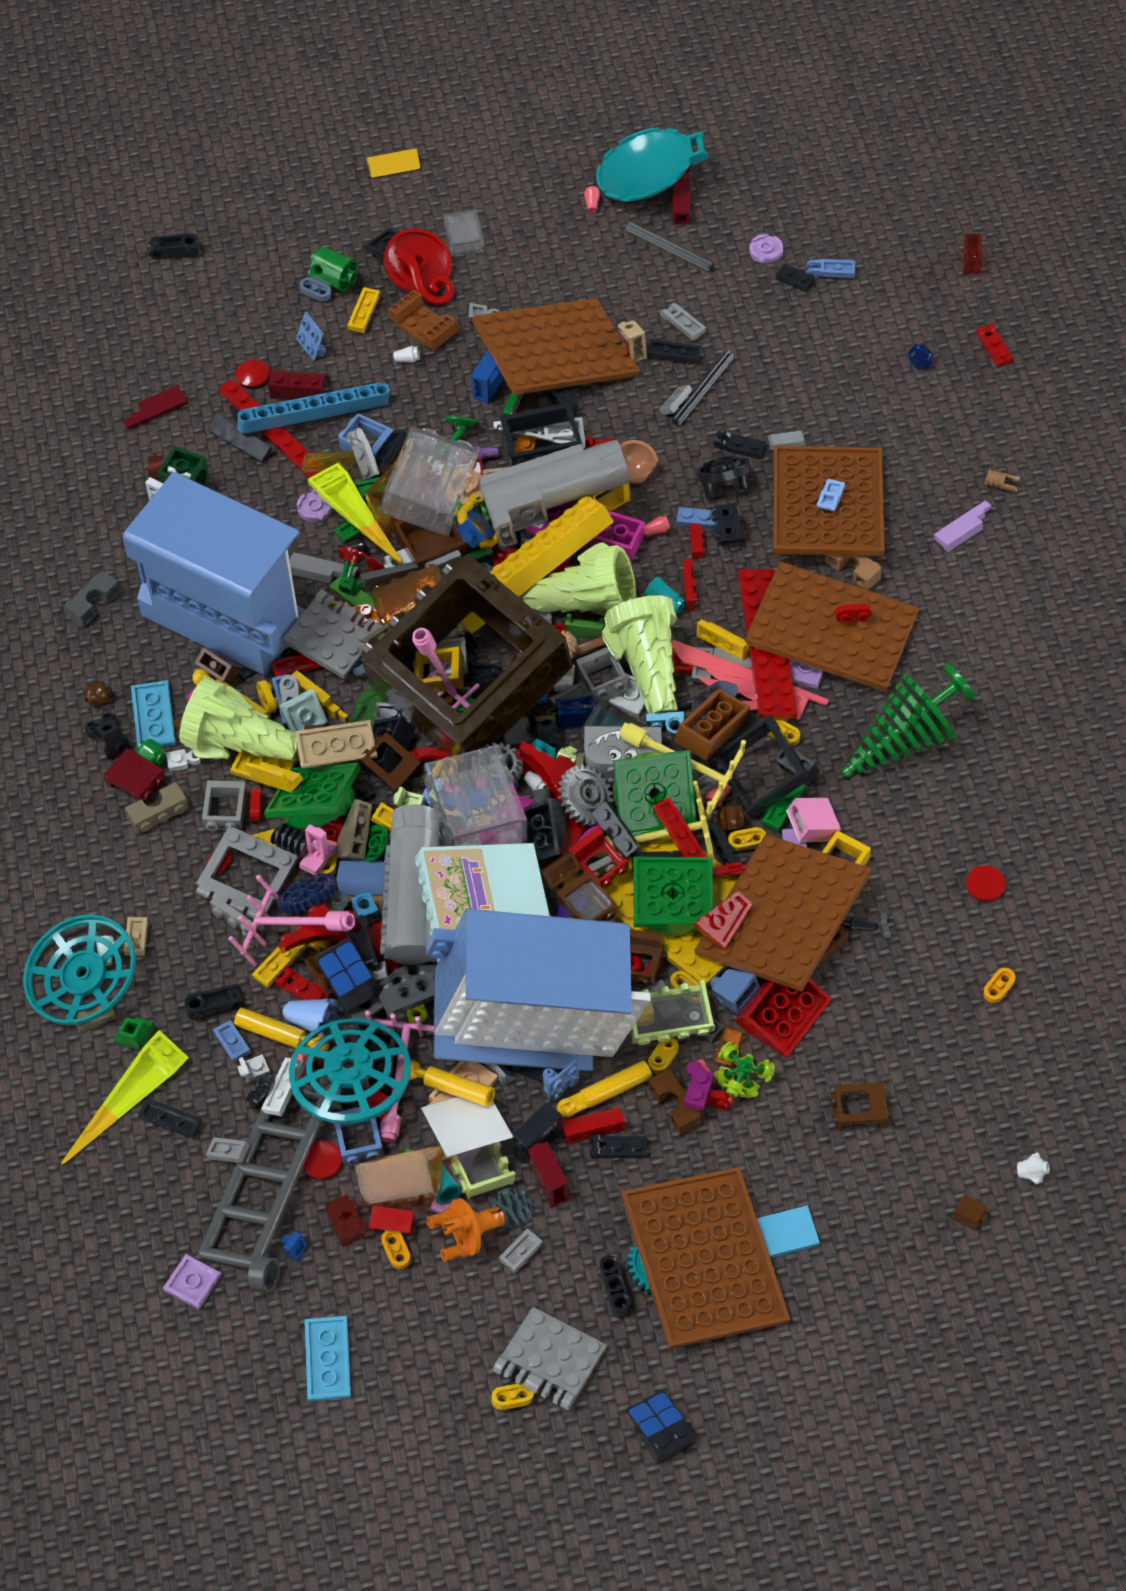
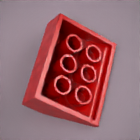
M809 978L802 992L765 980L734 1021L748 1034L786 1058L832 998L811 978Z

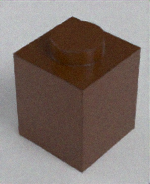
M964 1195L955 1210L953 1220L976 1231L979 1225H984L988 1217L985 1214L987 1206Z

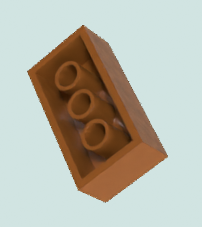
M719 688L679 724L674 742L706 761L745 724L750 706Z

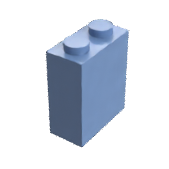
M385 860L370 862L340 861L337 874L338 895H358L369 891L371 895H383Z

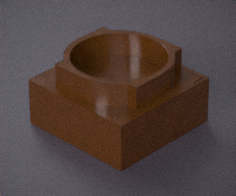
M444 504L394 523L395 537L402 549H405L410 560L414 562V565H418L419 575L426 573L425 564L456 550H459L461 557L467 554V543L463 541L462 536L457 531V526Z

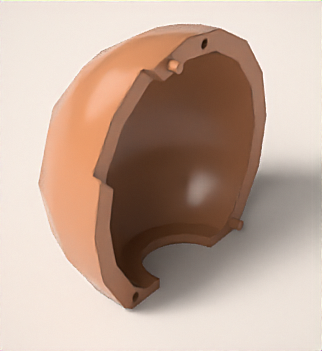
M629 440L621 443L620 448L631 482L629 483L640 484L655 469L658 463L656 452L643 441Z

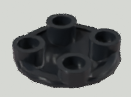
M264 1073L257 1082L259 1085L256 1090L249 1092L246 1097V1101L249 1102V1108H254L268 1096L274 1081L273 1074L266 1075Z

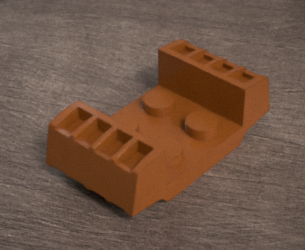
M412 290L388 309V317L397 324L399 329L422 346H427L433 351L459 331L457 322L447 313L441 318L422 303V294L415 290Z

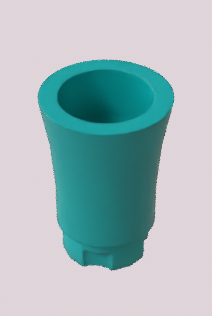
M659 576L653 579L644 593V596L671 598L676 615L680 613L686 604V600Z
M439 1158L427 1160L422 1169L433 1191L436 1202L444 1205L457 1199L462 1192V1187L449 1173L445 1164Z

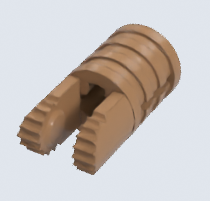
M989 469L985 485L1017 493L1018 488L1005 484V480L1020 482L1021 477Z

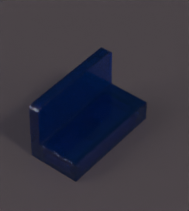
M593 696L555 699L558 728L595 725L596 706Z

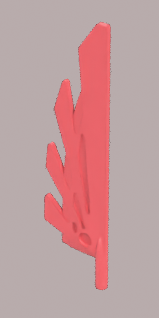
M672 640V648H675V653L682 663L704 669L718 679L700 677L702 683L706 686L723 680L734 683L738 686L737 694L753 700L741 701L750 706L749 712L758 710L751 669ZM793 686L797 708V718L795 719H800L808 700L827 706L829 699ZM782 718L781 720L787 722L790 718Z

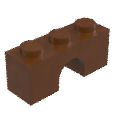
M668 1069L649 1079V1090L658 1104L668 1100L678 1104L675 1109L669 1111V1120L679 1136L701 1125V1110L684 1106L687 1090L682 1088L681 1080L677 1074H673Z

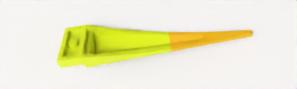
M339 463L308 479L309 485L318 493L322 500L400 565L402 564L401 558L376 522L348 472Z
M160 1030L157 1031L143 1046L61 1164H65L174 1074L189 1057Z

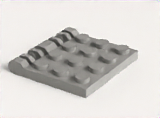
M321 589L312 603L284 635L282 642L344 679L362 657L361 652L366 645L362 639L383 625L378 622L374 624L375 621L370 618L364 628H361L360 624L365 618L363 613L358 615V610L348 604L343 607L344 602L341 600L336 603L333 610L329 609L335 597Z
M532 1307L502 1356L496 1361L493 1372L499 1375L504 1372V1377L509 1379L515 1368L521 1370L516 1376L515 1382L517 1384H521L526 1375L529 1374L523 1385L524 1388L538 1394L544 1383H546L541 1396L546 1398L554 1387L558 1391L554 1395L552 1402L558 1404L562 1399L560 1407L569 1410L607 1349V1345Z

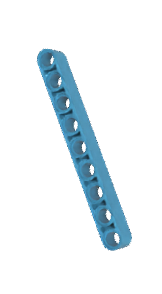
M383 382L243 409L238 412L237 427L242 433H251L385 406L389 403L390 387Z

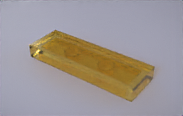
M353 450L305 454L301 469L303 472L323 471L336 463H339L344 469L352 468L355 455Z

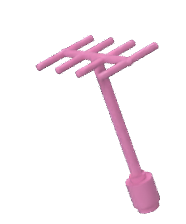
M425 628L415 630L412 639L416 648L422 655H428L435 667V670L430 672L426 678L438 677L436 675L438 673L447 688L446 691L457 700L452 707L456 709L462 704L467 709L470 704L466 699L480 687L479 684L473 686L461 697L444 669L450 661L442 663L439 661L434 652L436 642L429 630ZM439 691L437 694L441 697L446 691Z
M257 875L256 879L267 892L261 905L251 895L247 896L249 902L258 910L251 926L242 916H238V920L249 931L243 946L232 936L228 940L240 951L241 955H244L256 967L258 963L247 953L253 936L263 946L267 945L266 941L256 932L258 925H325L329 931H348L354 927L355 918L348 911H330L326 917H270L265 912V908L271 895L276 901L279 899V896L260 875Z
M369 1010L365 1012L368 1020L393 1027L397 1034H399V1028H403L401 1039L406 1048H408L411 1029L418 1030L420 1037L424 1036L423 1031L434 1032V1026L421 1024L419 1016L415 1018V1024L398 1022L394 1013L390 1015V1021L373 1019ZM398 1055L394 1079L398 1082L401 1081L403 1076V1055ZM398 1102L381 1119L379 1135L380 1140L383 1142L395 1143L396 1138L399 1137L402 1118L397 1113Z

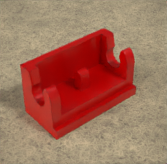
M373 1206L369 1229L412 1235L415 1221L414 1211Z

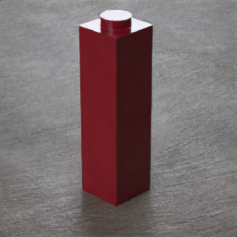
M687 168L684 174L673 184V225H690V168Z

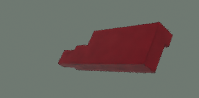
M174 386L138 402L139 411L132 413L131 417L123 420L127 429L136 425H142L187 405V400L179 386Z

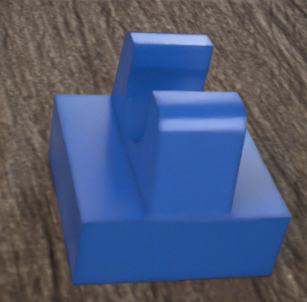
M294 1232L292 1236L284 1235L280 1241L282 1244H285L283 1248L290 1259L296 1262L308 1247L304 1237L298 1232Z

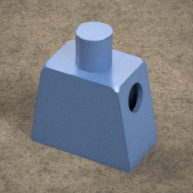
M731 969L726 970L721 977L714 976L709 982L716 1000L738 1015L760 988L755 975Z

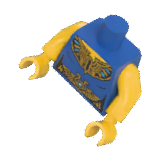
M476 491L469 496V502L467 501L457 512L458 526L456 529L462 536L463 541L467 542L472 548L478 546L480 548H492L498 544L494 528L477 508L473 506L483 500V496L476 499L475 495L478 493Z

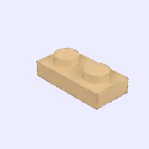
M147 917L127 918L126 932L133 942L136 955L145 956L148 928ZM125 942L124 954L131 955L129 946Z

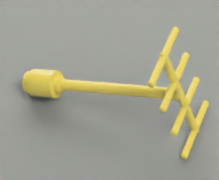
M625 722L619 733L623 741L638 748L641 745H647L661 753L676 752L650 739L646 735L647 730L633 723L628 724ZM745 740L741 741L740 749L734 760L730 761L729 769L725 776L691 759L693 769L719 781L718 789L713 799L708 802L706 820H710L717 801L721 800L724 788L728 781L732 779L737 764L743 759Z
M693 781L701 821L687 825L691 831L703 829L709 858H712V867H715L716 863L698 782ZM666 829L634 837L638 843L667 837L669 834ZM606 836L605 839L617 850L610 838ZM600 851L594 857L601 858L608 856L605 851Z

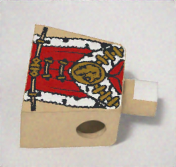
M635 321L620 323L618 325L619 338L624 348L628 351L630 358H633L635 362L647 359L645 332Z

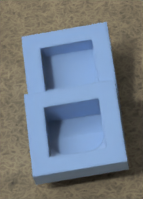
M827 479L824 490L821 491L817 508L835 511L844 491L845 482Z

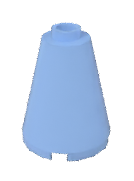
M335 999L289 1001L283 1007V1016L285 1020L312 1032L322 1025L340 1020V1016L337 1015V1009L340 1010V1005ZM328 1029L318 1034V1036L325 1038L332 1034V1032Z

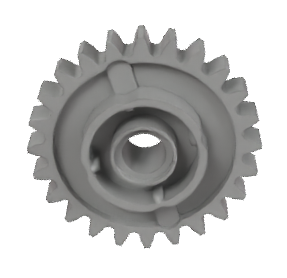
M583 764L576 765L565 771L566 774L561 776L563 780L559 784L562 788L558 789V791L562 795L558 798L563 800L561 806L566 807L565 813L570 812V819L575 817L576 823L581 822L582 826L586 824L592 826L598 823L592 813L605 801L613 802V799L609 797L613 792L608 791L610 784H605L607 778L602 779V773H596L595 767L590 769L589 765L585 767Z

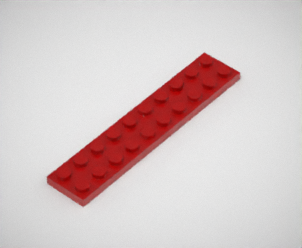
M738 569L746 635L773 578L775 569ZM748 645L759 719H764L769 715L774 719L797 718L789 659Z

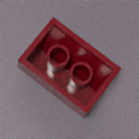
M275 369L271 371L268 383L270 399L294 400L324 394L328 375L327 373Z

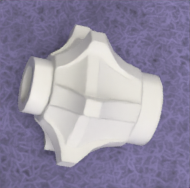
M1039 1153L1032 1154L1027 1160L1017 1163L1019 1178L1029 1179L1035 1184L1042 1183L1045 1174H1049V1163L1042 1160Z

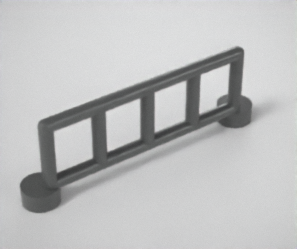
M329 1081L327 1088L324 1089L329 1091L332 1083ZM311 1085L299 1088L304 1097L318 1099L316 1107L321 1108L325 1097L318 1094ZM340 1087L336 1094L354 1095L355 1091L353 1088ZM333 1101L329 1109L348 1110L353 1102ZM261 1109L247 1139V1143L250 1145L243 1162L236 1164L198 1254L202 1259L249 1268L248 1283L250 1287L270 1292L277 1284L280 1266L277 1259L266 1257L265 1255L323 1120L311 1115L308 1125L304 1129L269 1122L272 1114L264 1113ZM263 1134L301 1140L288 1170L251 1164ZM245 1175L283 1182L270 1213L232 1205ZM227 1217L264 1224L251 1256L214 1248Z

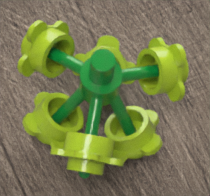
M727 1042L722 1046L718 1058H724L727 1062L734 1061L737 1067L733 1070L728 1067H719V1071L714 1073L716 1081L722 1088L727 1089L726 1093L730 1096L737 1097L739 1095L746 1098L758 1096L757 1089H759V1084L754 1080H750L749 1073L756 1072L759 1078H764L765 1082H770L775 1071L774 1063H769V1060L765 1059L758 1066H755L751 1054H746L745 1057L739 1058L737 1057L739 1054L738 1045ZM738 1073V1077L734 1081V1074ZM745 1076L746 1080L742 1081L740 1084L742 1077Z

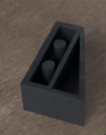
M376 1030L373 1035L384 1042L388 1049L400 1047L397 1041L387 1032ZM371 1039L364 1045L370 1052L381 1050ZM398 1055L391 1056L392 1068L389 1077L393 1079L395 1077ZM385 1057L373 1060L374 1069L381 1073L384 1072ZM370 1077L368 1079L370 1087L375 1085L378 1080ZM384 1084L379 1091L386 1096H391L393 1088Z

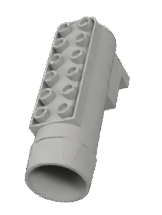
M617 440L595 445L586 450L583 449L582 444L571 446L570 448L483 475L479 479V486L500 546L507 547L518 543L515 535L516 531L528 528L530 525H538L549 521L547 509L611 490L631 481L620 445Z
M404 805L392 812L390 845H386L380 955H384V959H391L394 962L406 965L422 964L427 961L438 962L432 956H426V944L430 938L431 926L430 921L426 918V902H423L422 899L423 887L419 883V867L415 864V857L422 847H439L440 816L435 809L425 805Z

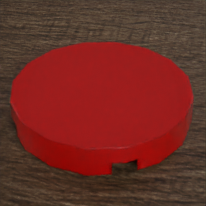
M988 865L973 868L966 879L968 893L978 901L992 902L997 900L1003 894L1006 885L1003 874L995 867Z
M329 1141L313 1142L303 1166L304 1172L314 1180L323 1181L327 1180L326 1178L334 1177L342 1166L341 1151L335 1144Z

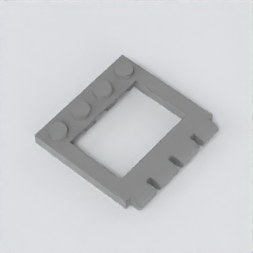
M229 826L196 883L198 887L196 893L208 899L213 894L212 899L217 897L226 904L230 901L229 906L241 914H244L246 909H248L246 916L254 919L258 910L249 902L247 894L212 879L229 848L238 849L247 855L278 867L279 871L270 885L277 895L294 868L298 857ZM272 895L265 908L267 914L275 902ZM252 897L259 905H261V900Z

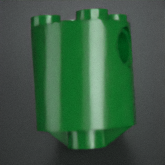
M322 247L317 252L314 251L310 257L312 262L308 271L309 277L339 291H346L356 281V260L327 247Z

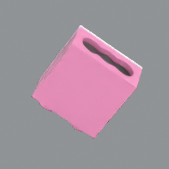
M795 798L786 810L799 842H829L836 831L841 830L828 798Z

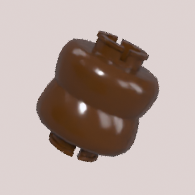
M104 682L87 684L86 690H83L85 702L89 701L90 706L107 704L108 697L111 698L110 687H106Z

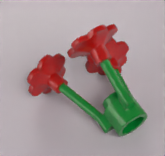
M351 546L338 549L339 557L344 559L345 563L341 581L338 585L339 590L343 593L352 594L353 591L357 592L362 584L361 579L356 584V579L351 576L354 565L357 564L359 558H365L367 561L366 565L369 568L366 570V573L384 569V566L376 558L368 557L365 553L359 552V550L353 549Z

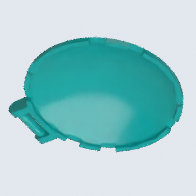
M659 127L627 136L619 141L620 145L614 150L611 148L604 155L603 163L598 166L596 180L600 190L609 198L619 201L641 200L664 191L684 174L688 166L708 158L703 143L704 134L696 132L686 136L673 128L659 130ZM697 144L698 151L693 152L692 146Z

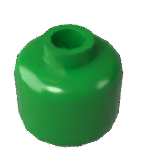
M147 739L145 742L142 741L137 747L138 755L155 765H160L165 760V747L153 739Z

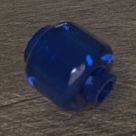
M915 344L907 353L909 355L908 361L918 370L924 367L928 369L934 362L932 360L934 353L924 344Z

